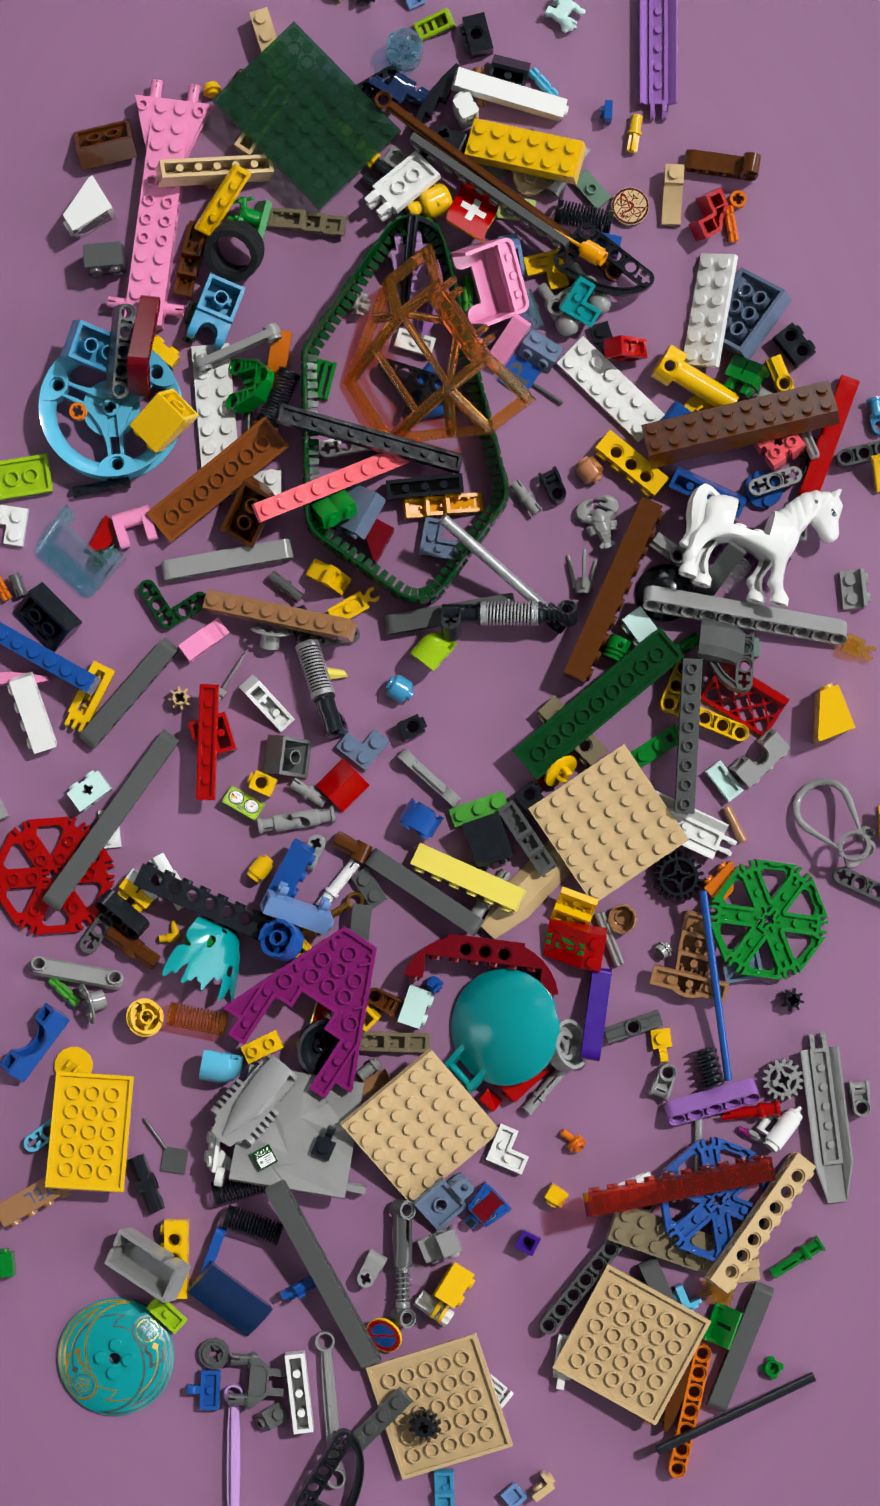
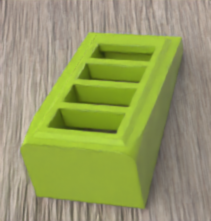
M444 8L413 23L420 42L457 27L448 8ZM444 16L446 17V19H447V21H448V24H445V23H444V20H443L442 17H444ZM437 19L439 20L441 27L439 28L435 21ZM429 22H431L434 28L433 31L430 30V27L428 25ZM422 25L425 26V29L427 31V34L425 35L421 28Z

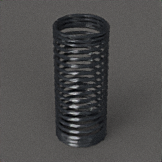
M564 199L558 200L554 217L556 223L561 224L562 222L564 224L566 220V225L569 222V226L572 224L573 227L575 225L577 228L578 224L580 226L582 222H590L594 227L599 228V231L602 230L604 233H610L614 210H609L607 214V209L604 212V209L601 210L599 208L597 212V207L594 210V206L591 208L589 205L587 210V205L584 208V204L581 206L579 203L577 208V202L574 206V202L571 205V201H569L567 206V200L565 204Z
M279 366L275 376L278 378H274L276 381L273 382V387H271L268 395L270 397H267L268 400H266L267 403H263L265 406H261L263 409H260V411L262 412H259L256 417L260 421L266 416L274 428H279V424L273 418H277L275 414H278L276 411L279 408L278 404H281L279 401L288 405L294 390H296L294 387H297V381H300L301 377L298 373Z
M226 1178V1181L224 1179V1187L221 1186V1189L214 1186V1181L211 1182V1189L217 1206L222 1205V1203H229V1201L232 1202V1200L234 1202L235 1200H242V1197L245 1199L246 1197L249 1198V1196L252 1197V1195L266 1193L265 1186L263 1189L262 1186L259 1188L256 1185V1190L255 1185H253L252 1189L251 1184H249V1191L248 1184L245 1183L246 1193L244 1183L240 1184L238 1182L237 1186V1182L234 1181L233 1184V1181L229 1182L228 1178Z
M229 1205L222 1229L227 1230L229 1228V1231L232 1230L233 1232L236 1229V1233L239 1231V1234L242 1233L244 1235L246 1232V1236L249 1234V1237L252 1236L255 1239L259 1237V1241L262 1239V1242L264 1240L268 1242L269 1240V1244L272 1241V1245H278L284 1227L281 1221L278 1220L276 1223L275 1219L272 1224L273 1218H271L268 1225L270 1218L268 1217L265 1223L266 1216H264L262 1222L263 1215H261L258 1222L260 1214L257 1215L255 1221L256 1213H254L252 1219L253 1212H251L249 1217L250 1211H248L245 1218L247 1210L244 1211L242 1216L243 1208L239 1214L240 1207L236 1212L237 1207Z

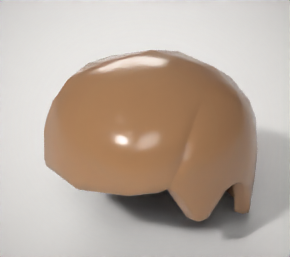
M626 904L616 905L609 912L608 923L613 932L621 935L627 934L635 928L637 915L631 906Z

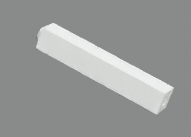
M458 67L451 90L456 92H470L473 97L558 122L563 117H566L569 106L566 105L568 99Z

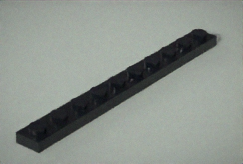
M284 403L279 405L276 419L277 424L448 472H460L463 458L461 453Z

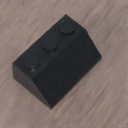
M43 582L28 591L13 613L53 652H56L82 624V621Z

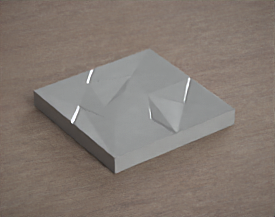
M250 1064L247 1078L258 1065ZM292 1071L297 1076L298 1081L275 1108L280 1115L276 1117L272 1113L270 1114L275 1121L272 1123L266 1119L271 1125L269 1128L261 1124L266 1131L263 1134L258 1129L256 1130L261 1137L258 1139L252 1135L257 1141L254 1146L235 1143L229 1181L268 1187L284 1179L291 1191L345 1200L355 1141L341 1126L340 1122L361 1106L364 1083L354 1081L351 1093L335 1083L324 1099L309 1089L317 1075ZM330 1124L336 1127L331 1140L336 1142V1146L329 1161L312 1155L311 1151L318 1135L324 1137ZM269 1144L278 1162L260 1171L251 1153Z

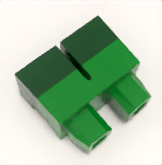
M734 354L724 373L728 377L724 386L735 392L740 384L742 387L739 393L744 397L750 398L754 391H760L761 382L764 378L767 379L771 372L763 364Z

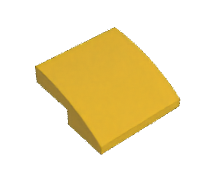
M562 886L550 918L589 925L599 899Z

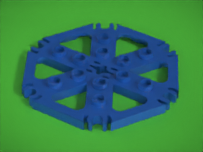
M710 1137L708 1146L705 1144L704 1139L696 1140L664 1168L671 1172V1174L662 1172L661 1175L667 1177V1182H659L658 1184L661 1187H665V1190L659 1187L657 1189L664 1231L668 1233L667 1237L671 1238L673 1235H676L677 1240L673 1244L676 1246L680 1245L677 1248L715 1262L734 1235L731 1217L744 1221L755 1205L737 1196L756 1179L761 1181L764 1192L770 1184L771 1178L769 1168H766V1163H762L760 1166L757 1165V1160L761 1157L760 1155L754 1156L756 1152L718 1137ZM722 1149L738 1154L743 1159L742 1164L726 1179H724L720 1157ZM694 1154L700 1159L704 1184L678 1173L679 1166ZM671 1194L698 1203L680 1220L675 1222L671 1219L668 1197ZM714 1196H721L719 1200L720 1204L713 1205V1202L715 1201ZM772 1203L770 1205V1211L774 1212L775 1204ZM763 1218L759 1221L760 1228L764 1226ZM710 1221L714 1248L711 1251H706L693 1246L690 1243V1238ZM753 1235L748 1238L749 1244L754 1240ZM741 1250L737 1253L738 1260L743 1255Z

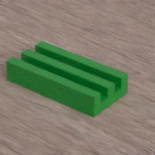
M318 358L317 370H315L317 378L321 364L324 365L318 388V398L328 401L337 363ZM328 366L332 368L325 395H321Z

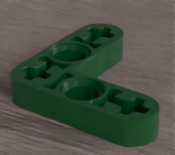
M144 580L139 585L141 595L159 624L166 630L175 628L204 609L202 608L203 605L198 603L195 605L197 609L193 611L192 606L188 603L190 600L192 603L197 602L198 596L201 598L205 597L206 593L196 592L170 608L153 581ZM144 585H153L151 591L154 595L156 593H158L159 595L152 597L150 601H148L147 598H150L151 596L147 591L143 592V590L145 589ZM157 599L163 601V607L160 610L153 608V602ZM183 605L188 606L190 609L189 614L186 616H182L179 613V609ZM168 609L169 611L165 613L169 618L173 617L171 620L172 624L170 626L163 624L165 618L162 614L160 617L157 614L163 613Z

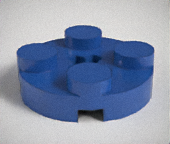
M757 470L747 479L744 492L748 502L754 507L764 509L775 505L780 500L783 488L758 497H754L748 492V484L751 480L773 473L772 471ZM773 476L769 482L772 486L777 487L780 484V479ZM754 483L752 490L759 492V485Z

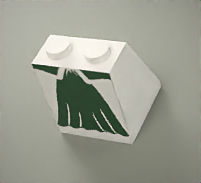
M93 175L87 179L63 214L66 220L63 224L71 237L75 235L77 240L117 217Z

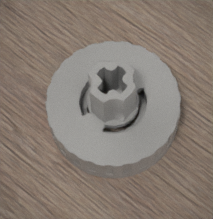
M566 1019L559 1021L560 1034H558L557 1047L550 1063L555 1069L563 1072L579 1069L587 1060L580 1058L583 1029L574 1020Z

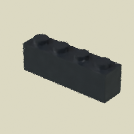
M462 473L386 480L387 500L464 493Z

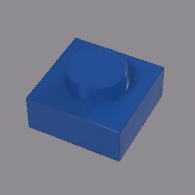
M605 100L604 106H601L600 118H604L603 124H611L613 100Z

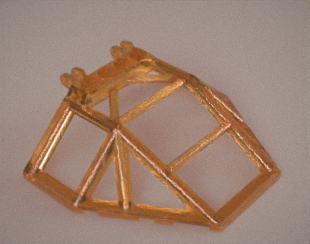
M428 243L384 279L343 383L373 429L415 441L490 435L536 399L490 352L487 346L496 337L494 334H491L482 340L480 336L489 329L488 325H482L476 330L455 300L463 292V288L459 286L453 291H449L448 288L454 285L457 279L451 277L443 282L435 256L436 252L433 246ZM425 262L431 283L404 305H401L396 285ZM388 300L391 311L383 312ZM429 301L438 315L414 311ZM409 319L444 324L451 333L453 341L447 375ZM401 322L443 383L440 388L419 406L416 405L380 351ZM386 323L372 341L377 325ZM460 347L471 363L455 375ZM375 357L412 411L391 431H389L357 383ZM485 366H488L517 396L514 401L489 420L456 390ZM443 401L445 428L410 431ZM455 406L475 425L457 427Z

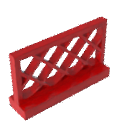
M721 662L720 666L730 678H734L735 665ZM713 675L701 695L702 700L761 736L772 728L790 700L754 676L751 687L753 691L735 695L732 691L733 696L722 698L719 687H724V685H719L717 678ZM742 676V681H741V683L744 684L745 687H746V685H747V684H745V677H746V676ZM714 681H716L717 686L711 687ZM718 689L720 699L712 701L705 697L709 690ZM749 694H760L763 703L751 705ZM747 695L749 706L738 708L736 697ZM734 698L736 709L726 710L723 700ZM775 703L780 707L775 714L768 715L765 704ZM763 705L766 716L754 718L752 707ZM750 708L752 719L744 721L740 718L739 711ZM766 718L768 726L762 732L757 729L755 721Z

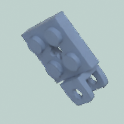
M459 1172L447 1182L441 1177L413 1203L429 1222L440 1231L468 1206L464 1200L472 1194L474 1187L470 1180L462 1172ZM444 1200V1207L441 1208L439 1206L436 1208L437 1201Z

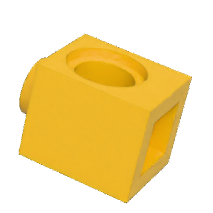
M258 770L255 773L251 772L247 781L249 783L248 788L268 797H271L278 782L277 779ZM259 778L266 779L267 785L264 788L257 787L256 782Z

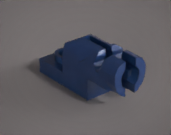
M395 73L388 85L385 84L386 80L377 75L376 77H370L366 85L377 92H389L392 101L396 104L402 103L403 99L406 98L405 101L421 107L429 94V90L422 86L416 91L415 86L417 82L401 73Z

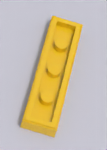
M235 163L233 164L195 224L194 228L210 236L214 229L220 225L251 176L250 171Z

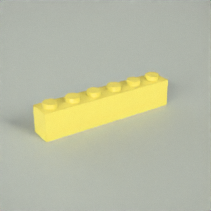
M419 843L410 863L414 866V871L423 875L425 872L432 874L431 878L442 882V879L448 881V886L457 890L461 887L467 890L466 894L475 898L479 895L484 898V902L494 906V903L501 905L503 911L510 914L512 911H518L527 892L523 888L422 843Z

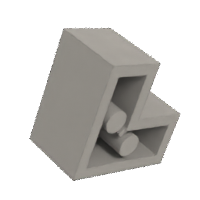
M454 1225L417 1240L426 1264L429 1262L431 1264L442 1261L441 1257L443 1256L444 1258L449 1257V1259H453L459 1256L460 1251H462V1244Z

